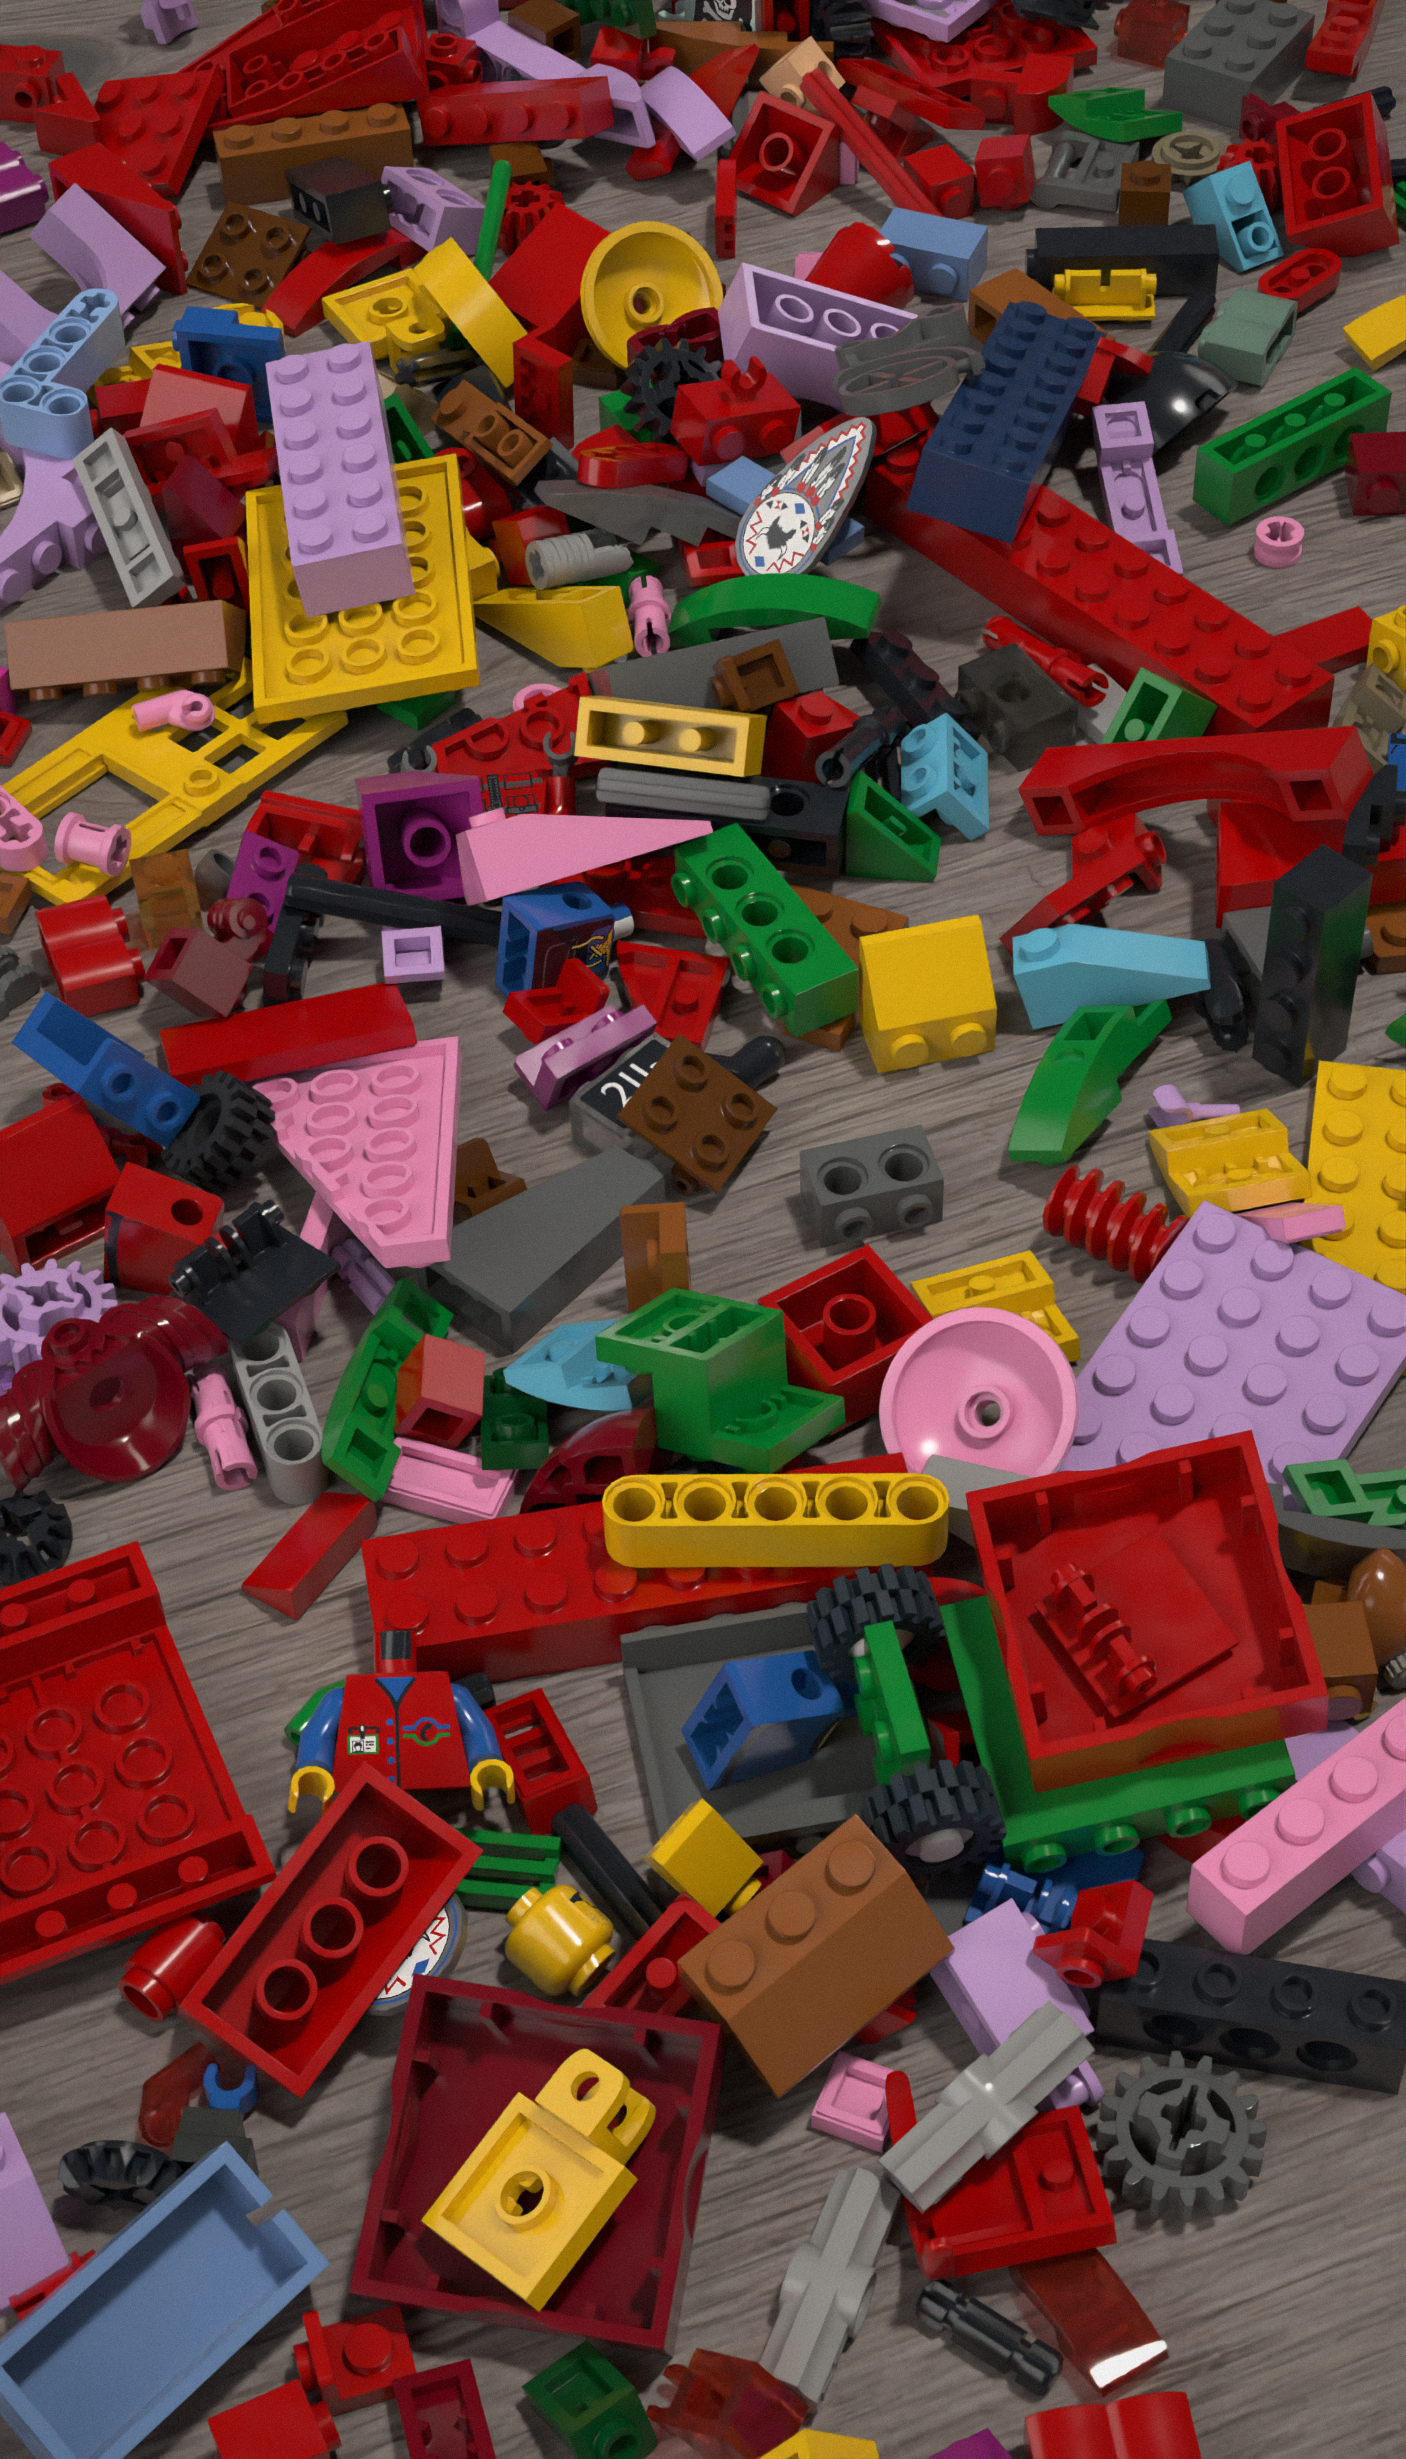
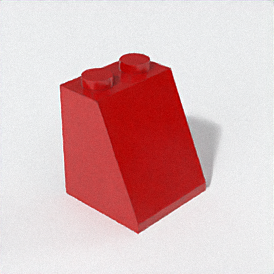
M557 202L490 279L488 284L527 333L532 332L545 323L556 327L557 351L572 358L581 338L592 339L584 322L581 308L580 290L584 269L597 245L611 232ZM635 297L633 307L636 312L641 314L643 304L640 299Z

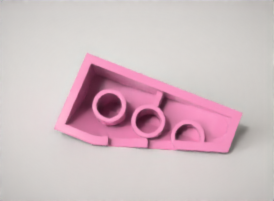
M502 807L469 817L472 829L456 835L464 897L468 906L479 904L713 833L710 821L544 814H520L506 819Z

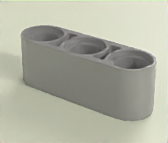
M273 1321L264 1332L252 1337L241 1347L230 1340L232 1361L238 1391L272 1491L278 1499L285 1503L293 1505L309 1504L315 1501L322 1492H326L330 1484L329 1468L323 1464L321 1456L323 1432L288 1333L282 1325Z

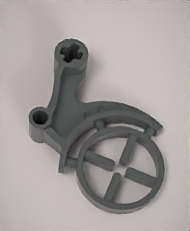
M946 304L926 310L919 314L917 318L905 324L897 332L887 337L854 340L835 347L840 371L833 379L832 388L835 397L841 401L845 414L851 416H870L910 408L936 399L958 386L960 383L958 374L970 373L974 376L982 374L981 368L986 367L984 358L981 353L973 349L963 304Z

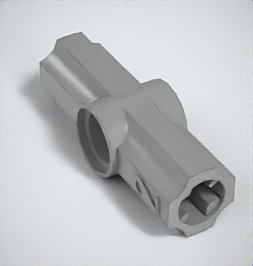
M1050 2000L1040 2009L1037 2008L989 2057L986 2053H983L960 2073L936 2097L934 2101L937 2105L878 2160V2165L893 2185L922 2214L931 2205L934 2206L964 2178L963 2175L983 2156L989 2160L1038 2113L1035 2107L1095 2051L1086 2039L1083 2031L1064 2011L1057 2008Z
M859 2167L849 2171L839 2169L835 2181L832 2182L825 2205L820 2211L818 2222L809 2243L802 2241L795 2250L781 2288L778 2304L780 2313L753 2376V2390L764 2396L774 2407L795 2415L801 2413L817 2414L822 2401L824 2402L826 2390L836 2372L847 2338L851 2337L854 2339L864 2323L877 2282L878 2269L876 2266L901 2206V2191L892 2187L882 2175Z

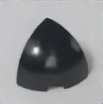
M1177 351L1147 352L1145 354L1154 359L1150 374L1128 375L1113 372L1104 398L1110 405L1145 401L1154 440L1152 455L1158 456L1195 420H1202L1239 385L1229 373L1216 364L1196 355Z

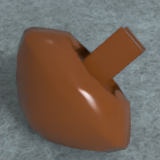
M1386 1547L1377 1549L1352 1568L1349 1581L1325 1577V1582H1315L1311 1605L1362 1601L1378 1672L1384 1669L1385 1665L1390 1663V1660L1395 1659L1396 1656H1400L1404 1652L1406 1653V1564Z

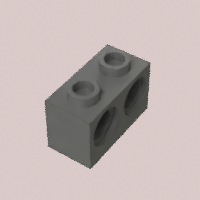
M922 1125L800 1151V1193L821 1248L844 1242H857L867 1237L898 1230L916 1229L926 1224L942 1221L944 1178Z

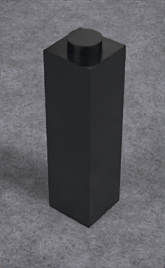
M1215 224L1035 228V246L1033 249L1025 250V274L1052 294L1055 274H1064L1065 269L1101 270L1100 286H1110L1111 270L1146 269L1147 274H1156V294H1154V297L1191 296L1196 290H1202L1206 295L1210 293L1214 296L1216 295L1219 247Z

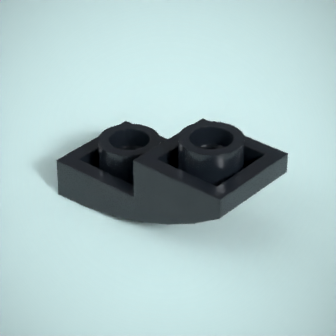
M1386 764L1372 777L1347 821L1342 855L1364 869L1365 866L1377 867L1379 850H1390L1393 826H1405L1406 790H1397L1398 765Z

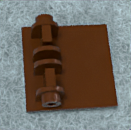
M228 201L186 279L187 286L237 303L254 305L255 309L261 310L270 295L288 273L312 253L307 250L305 245L312 229L309 226Z
M679 1033L616 1118L675 1163L671 1169L673 1176L671 1185L678 1193L691 1195L693 1192L701 1191L706 1186L717 1194L778 1108Z

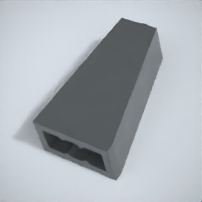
M616 1145L452 1228L451 1260L435 1262L430 1266L417 1268L419 1288L443 1307L514 1354L623 1256L620 1208L626 1205L666 1203L664 1175L651 1162L645 1159H637Z

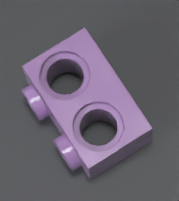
M384 167L381 182L388 186L393 200L394 212L388 214L392 227L428 252L452 237L465 254L475 255L485 208L483 204L429 168Z

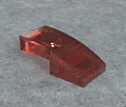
M1097 2248L1008 2266L1011 2280L1054 2327L1059 2350L1102 2398L1169 2359L1167 2346L1124 2282Z

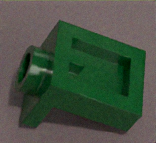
M585 2340L521 2386L531 2409L568 2447L574 2459H642L658 2445V2439L636 2388L588 2340Z

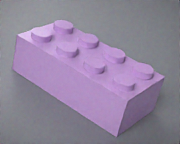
M744 262L741 263L718 310L724 362L732 359L741 370V375H743L748 369L750 357L756 356L766 367L767 373H772L793 398H805L826 404L840 412H843L842 404L835 397L832 388L833 379L840 371L835 347L854 340L887 337L897 332L912 319L918 317L917 314Z

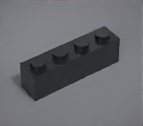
M1325 844L1320 845L1274 882L1252 1058L1259 1062L1266 1070L1281 1076L1299 1089L1317 1075L1319 1061L1332 1062L1346 1050L1373 873Z

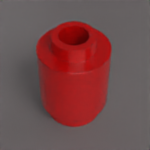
M199 1910L160 1924L125 1963L126 1974L118 1982L120 1992L138 2012L154 2022L162 2023L170 2013L178 2014L179 2005L224 1947L222 1943L226 1940V1936L223 1930L212 1918Z

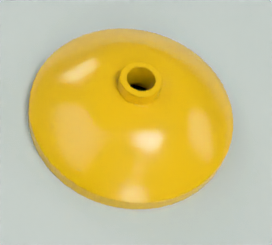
M654 221L629 224L604 238L587 261L580 290L582 314L592 340L606 358L624 371L628 367L627 340L631 336L649 327L671 324L681 315L693 310L715 307L719 310L723 301V291L719 275L703 247L681 229ZM635 297L640 299L643 304L641 314L636 312L633 307Z

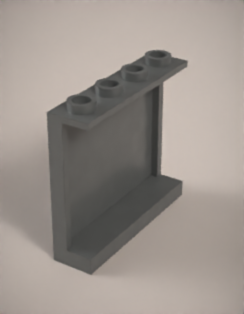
M788 1602L769 1610L739 1615L731 1613L718 1614L704 1621L669 1627L653 1625L643 1628L638 1632L620 1635L623 1677L658 1841L689 1805L701 1798L714 1808L757 1855L784 1850L795 1863L855 1813L863 1821L860 1811L863 1809L861 1803L865 1796H873L871 1789L876 1786L872 1757L878 1755L873 1735L863 1736L857 1717L841 1720L817 1754L811 1759L708 1792L681 1731L724 1663L808 1650L815 1651L805 1615L808 1614L806 1609L808 1603ZM910 1679L914 1695L917 1701V1705L919 1708V1712L922 1718V1722L925 1728V1732L928 1738V1742L930 1745V1769H935L937 1766L934 1759L929 1736L927 1733L926 1725L924 1722L916 1688L914 1685V1681ZM666 1881L667 1888L672 1889L673 1887Z

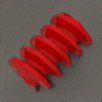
M1071 1165L1060 1177L1046 1202L1042 1215L1045 1231L1055 1237L1064 1235L1068 1245L1073 1248L1081 1249L1086 1247L1088 1255L1093 1259L1104 1260L1107 1258V1262L1112 1269L1119 1272L1129 1270L1132 1280L1144 1284L1186 1226L1190 1217L1179 1215L1167 1227L1165 1226L1169 1212L1167 1205L1158 1203L1151 1209L1148 1215L1143 1214L1147 1202L1145 1193L1141 1191L1136 1192L1126 1203H1123L1122 1200L1126 1189L1124 1182L1115 1180L1102 1192L1101 1188L1104 1181L1102 1170L1093 1169L1083 1180H1080V1168L1078 1165Z

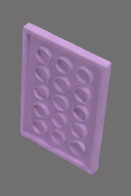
M1203 1200L1076 1378L1079 1394L1077 1431L1071 1449L1057 1472L1110 1468L1135 1460L1152 1451L1252 1430L1266 1481L1283 1485L1284 1510L1301 1512L1282 1476V1472L1286 1465L1346 1459L1406 1368V1295L1294 1242L1287 1244L1282 1241L1271 1240L1266 1229Z

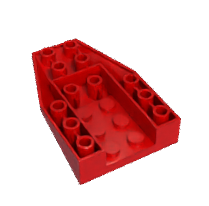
M280 0L275 7L269 9L177 72L215 69L225 82L199 144L214 142L213 132L227 130L234 125H261L274 123L276 120L286 117L300 119L320 116L332 110L346 112L369 108L378 103L392 105L429 97L419 0Z

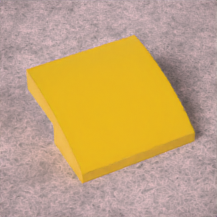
M1267 1108L1148 1131L1149 1143L1159 1169L1175 1200L1190 1219L1203 1200L1229 1212L1312 1197L1310 1172L1289 1152L1288 1130Z
M1031 1250L910 1282L911 1294L933 1319L949 1312L966 1308L986 1307L1002 1309L1026 1318L1044 1330L1059 1345L1068 1362L1081 1359L1079 1337L1055 1304L1054 1282Z

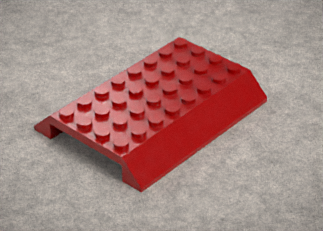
M138 1541L0 1589V1986L274 1881L277 1877L276 1871L252 1814H245L168 1629L159 1591Z

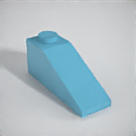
M1067 924L1050 929L1040 928L1025 935L1012 937L1013 974L1033 1030L1065 1023L1079 1006L1132 1005L1134 1007L1211 989L1208 950L1204 941L1078 924Z

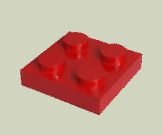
M1131 840L1045 896L999 938L1013 958L1012 937L1025 935L1040 928L1050 929L1067 924H1085L1110 905V901L1134 884L1129 874L1142 864L1146 858L1134 841Z

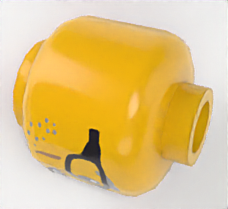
M557 1885L544 1894L533 1887L515 1903L505 1917V1921L513 1928L505 1944L506 1957L542 1992L549 1996H558L566 1993L568 1990L575 1996H579L602 1974L616 1954V1951L609 1945L613 1936V1924L571 1885Z

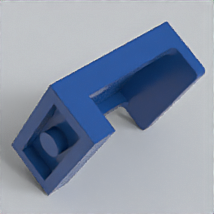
M47 991L11 1042L76 1093L166 1149L171 1145L200 1101V1096L144 1060L145 1055Z

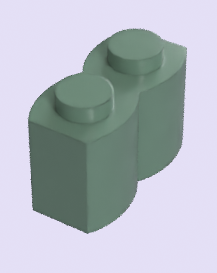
M1241 288L1237 289L1229 300L1224 299L1221 302L1212 327L1205 326L1198 344V356L1221 367L1235 380L1263 386L1271 376L1277 360L1285 354L1293 339L1296 328L1298 301Z

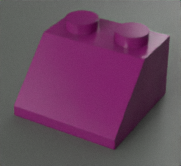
M408 771L355 779L369 887L437 900L464 897L456 835L472 829L469 817L483 813L479 777Z

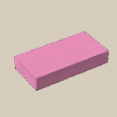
M1288 1202L1235 1214L1266 1229L1271 1240H1278L1287 1244L1342 1232L1343 1228H1346L1342 1205Z
M395 1435L393 1443L401 1449L385 1494L378 1501L458 1524L501 1518L505 1516L520 1485L519 1469L482 1470V1458Z

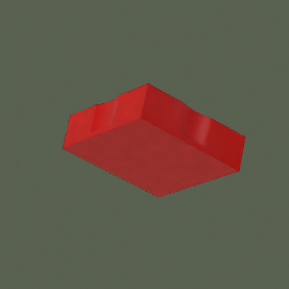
M1252 1430L1152 1451L1135 1460L1110 1468L1088 1471L1066 1470L965 1493L971 1534L1034 1793L1327 1730L1329 1693L1301 1598L1290 1582L1281 1559L1278 1543V1519ZM1157 1529L1239 1640V1645L1114 1720L1038 1613L1033 1603L1054 1590L1055 1585L1051 1581V1576L1061 1566L1074 1562L1079 1570H1089Z

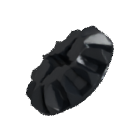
M16 1489L13 1497L0 1500V1583L17 1584L53 1571L65 1559L71 1548L73 1527L65 1505L53 1502L45 1490L33 1496L26 1495L23 1491L20 1492ZM16 1524L22 1530L27 1529L30 1546L26 1547L22 1540L18 1541L12 1535L7 1536L6 1526Z
M100 2140L86 2143L80 2148L65 2153L60 2160L57 2179L63 2183V2190L72 2197L84 2198V2201L89 2206L104 2205L111 2207L113 2211L122 2208L132 2209L140 2213L185 2172L180 2165L170 2160L168 2155L154 2147L130 2141Z

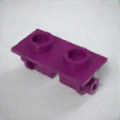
M245 830L226 898H252L258 901L264 907L268 916V929L274 933L285 897L287 881L290 874H293L299 852Z

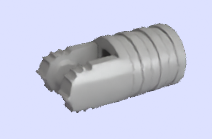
M593 529L570 535L531 541L525 551L527 572L532 584L538 590L589 581L613 574L616 575L627 571L634 561L626 546L623 547L622 544L617 546L616 543L618 541L615 538V534L604 529Z

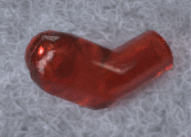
M201 2041L196 2042L143 2083L138 2127L142 2137L150 2145L158 2148L173 2145L175 2132L178 2133L183 2106L190 2107L191 2094L204 2084V2074L207 2067L211 2063H216L219 2072H221L216 2059Z

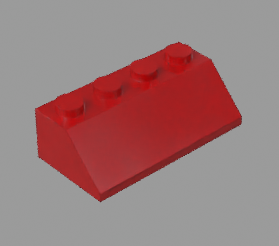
M363 1761L179 2005L178 2015L234 2058L247 2066H254L256 2072L297 2098L302 2099L484 1850Z

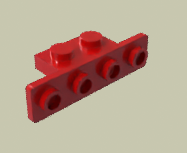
M217 407L128 430L123 434L143 482L148 487L156 511L165 510L162 486L185 455L195 457L227 489L229 486L244 483L246 488L260 486L275 476L274 470L279 465L276 446L238 455Z

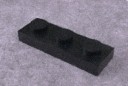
M886 629L882 633L871 631L869 638L853 639L849 649L914 728L922 724H928L947 713L976 742L978 741L982 732L966 714V707L948 693L939 682L940 677L938 673L924 664L912 649L913 644L906 636L897 631Z

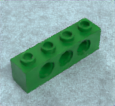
M1354 367L1198 447L1192 500L1229 526L1345 465L1350 433L1386 432L1392 392Z
M737 822L674 848L676 874L671 876V886L677 901L684 908L690 907L700 919L708 940L712 944L719 943L729 955L737 976L742 981H750L760 994L763 1006L771 1018H779L796 1038L858 1011V967Z

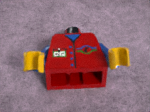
M381 1631L373 1633L374 1673L346 1675L344 1687L334 1688L324 1694L303 1729L299 1741L296 1773L293 1775L290 1783L287 1802L288 1810L295 1813L297 1800L300 1796L307 1794L317 1796L323 1803L321 1816H323L332 1804L333 1795H339L363 1761H365L406 1793L466 1790L471 1784L472 1804L476 1810L481 1811L484 1810L482 1792L490 1787L501 1788L507 1794L508 1804L514 1803V1775L511 1767L502 1759L494 1727L469 1690L459 1684L450 1683L448 1671L417 1672L416 1631Z

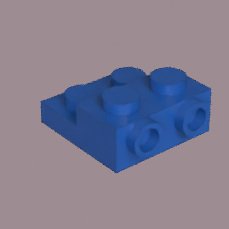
M188 306L182 319L176 320L172 331V345L174 351L180 352L181 369L252 385L257 423L273 424L265 363L285 357L282 328L239 324L238 312L233 310Z

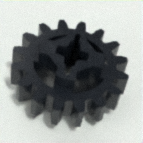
M662 338L654 348L649 344L646 345L626 368L624 373L629 378L620 387L621 393L632 397L623 407L624 413H636L639 417V420L633 427L634 430L639 432L647 428L652 432L650 442H659L661 439L667 441V444L681 447L680 443L670 432L678 385L722 380L717 375V371L722 366L720 360L710 364L704 360L706 348L701 346L695 353L689 351L687 339L681 338L673 348L667 338ZM654 371L655 376L650 381L651 374Z

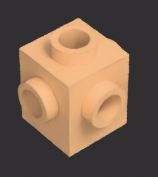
M812 36L781 57L759 79L770 95L819 117L822 115L800 90L804 74L819 68L822 69L837 89L845 83V80Z

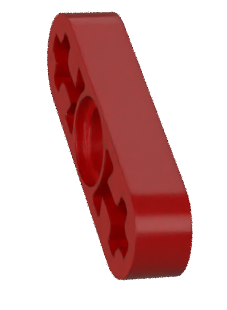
M658 442L581 450L576 479L587 485L612 489L685 480L690 455L683 447Z

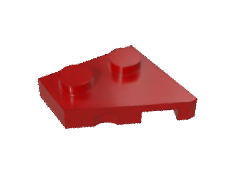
M618 941L616 945L617 966L630 1009L632 1011L644 1004L657 1022L651 1040H657L668 1048L680 1033L705 1052L730 977V958Z

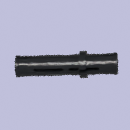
M883 705L874 710L872 714L863 715L852 723L854 725L853 730L818 757L815 763V772L820 782L825 785L834 777L835 779L832 780L830 787H841L868 762L877 761L884 757L891 749L889 746L905 730L906 722L901 711L895 708L891 714L887 715L891 706Z

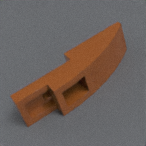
M464 379L456 389L451 390L443 397L439 408L430 417L445 434L463 448L471 451L479 463L515 487L522 482L554 445L547 437L500 402L495 403Z

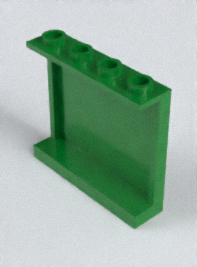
M987 1595L939 1607L945 1627V1642L950 1660L953 1661L980 1765L987 1770L988 1775L990 1774L1005 1822L1007 1834L1005 1839H1001L1004 1859L1006 1862L1011 1863V1871L1024 1869L1025 1872L1030 1874L1045 1873L1063 1866L1067 1862L1068 1857L1096 1851L1097 1854L1102 1856L1117 1855L1135 1848L1141 1839L1169 1833L1174 1838L1190 1837L1210 1828L1213 1821L1241 1815L1243 1819L1249 1820L1295 1784V1771L1285 1740L1282 1739L1034 1793Z

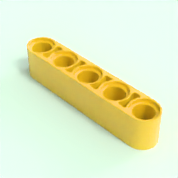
M920 1473L630 1475L612 1482L605 1490L602 1499L607 1552L614 1561L623 1566L635 1568L880 1566L884 1564H892L893 1566H921L939 1559L945 1552L948 1542L950 1498L947 1488L940 1480Z

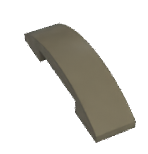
M1372 663L1354 685L1332 724V727L1356 726L1374 775L1386 764H1389L1385 761L1390 732L1396 733L1406 724V692Z

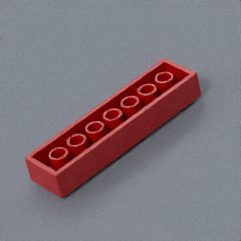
M903 1452L773 1474L908 1473ZM602 1501L360 1540L374 1633L397 1630L416 1631L417 1672L448 1671L450 1683L476 1672H483L490 1683L621 1662L620 1635L638 1632L643 1628L653 1625L669 1627L704 1621L724 1613L739 1615L769 1610L788 1602L809 1603V1601H817L815 1593L822 1587L835 1589L832 1580L842 1575L848 1580L857 1578L855 1570L868 1567L870 1574L878 1573L880 1567L635 1568L623 1566L614 1561L607 1552ZM933 1562L927 1565L911 1566L915 1573L921 1570L927 1577H932ZM893 1566L894 1572L896 1573L902 1566Z

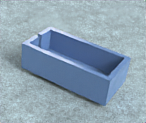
M228 2141L208 2151L0 2338V2415L36 2459H123L330 2265L329 2261L284 2208L263 2218L255 2226L246 2217V2214L262 2207L273 2195Z

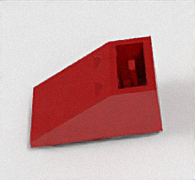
M100 142L48 162L55 202L76 183L166 267L154 282L160 290L181 296L188 293L185 272L188 271V261L181 248L178 232L182 228V221L176 206L171 201L163 199L153 190L145 178L141 179L127 167L125 161L120 156L116 157Z

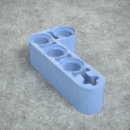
M95 288L88 289L75 296L0 380V426L3 439L8 444L57 458L74 459L94 442L88 401L85 393L125 346L118 296L108 289Z

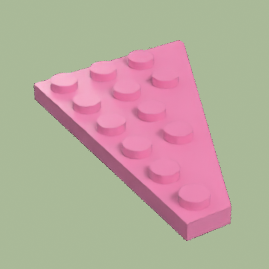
M459 1036L417 1041V1044L407 1048L244 1082L265 1095L273 1104L270 1109L275 1111V1121L268 1124V1126L274 1129L272 1139H270L273 1144L384 1268L400 1266L423 1268L435 1262L451 1260L462 1074V1051Z

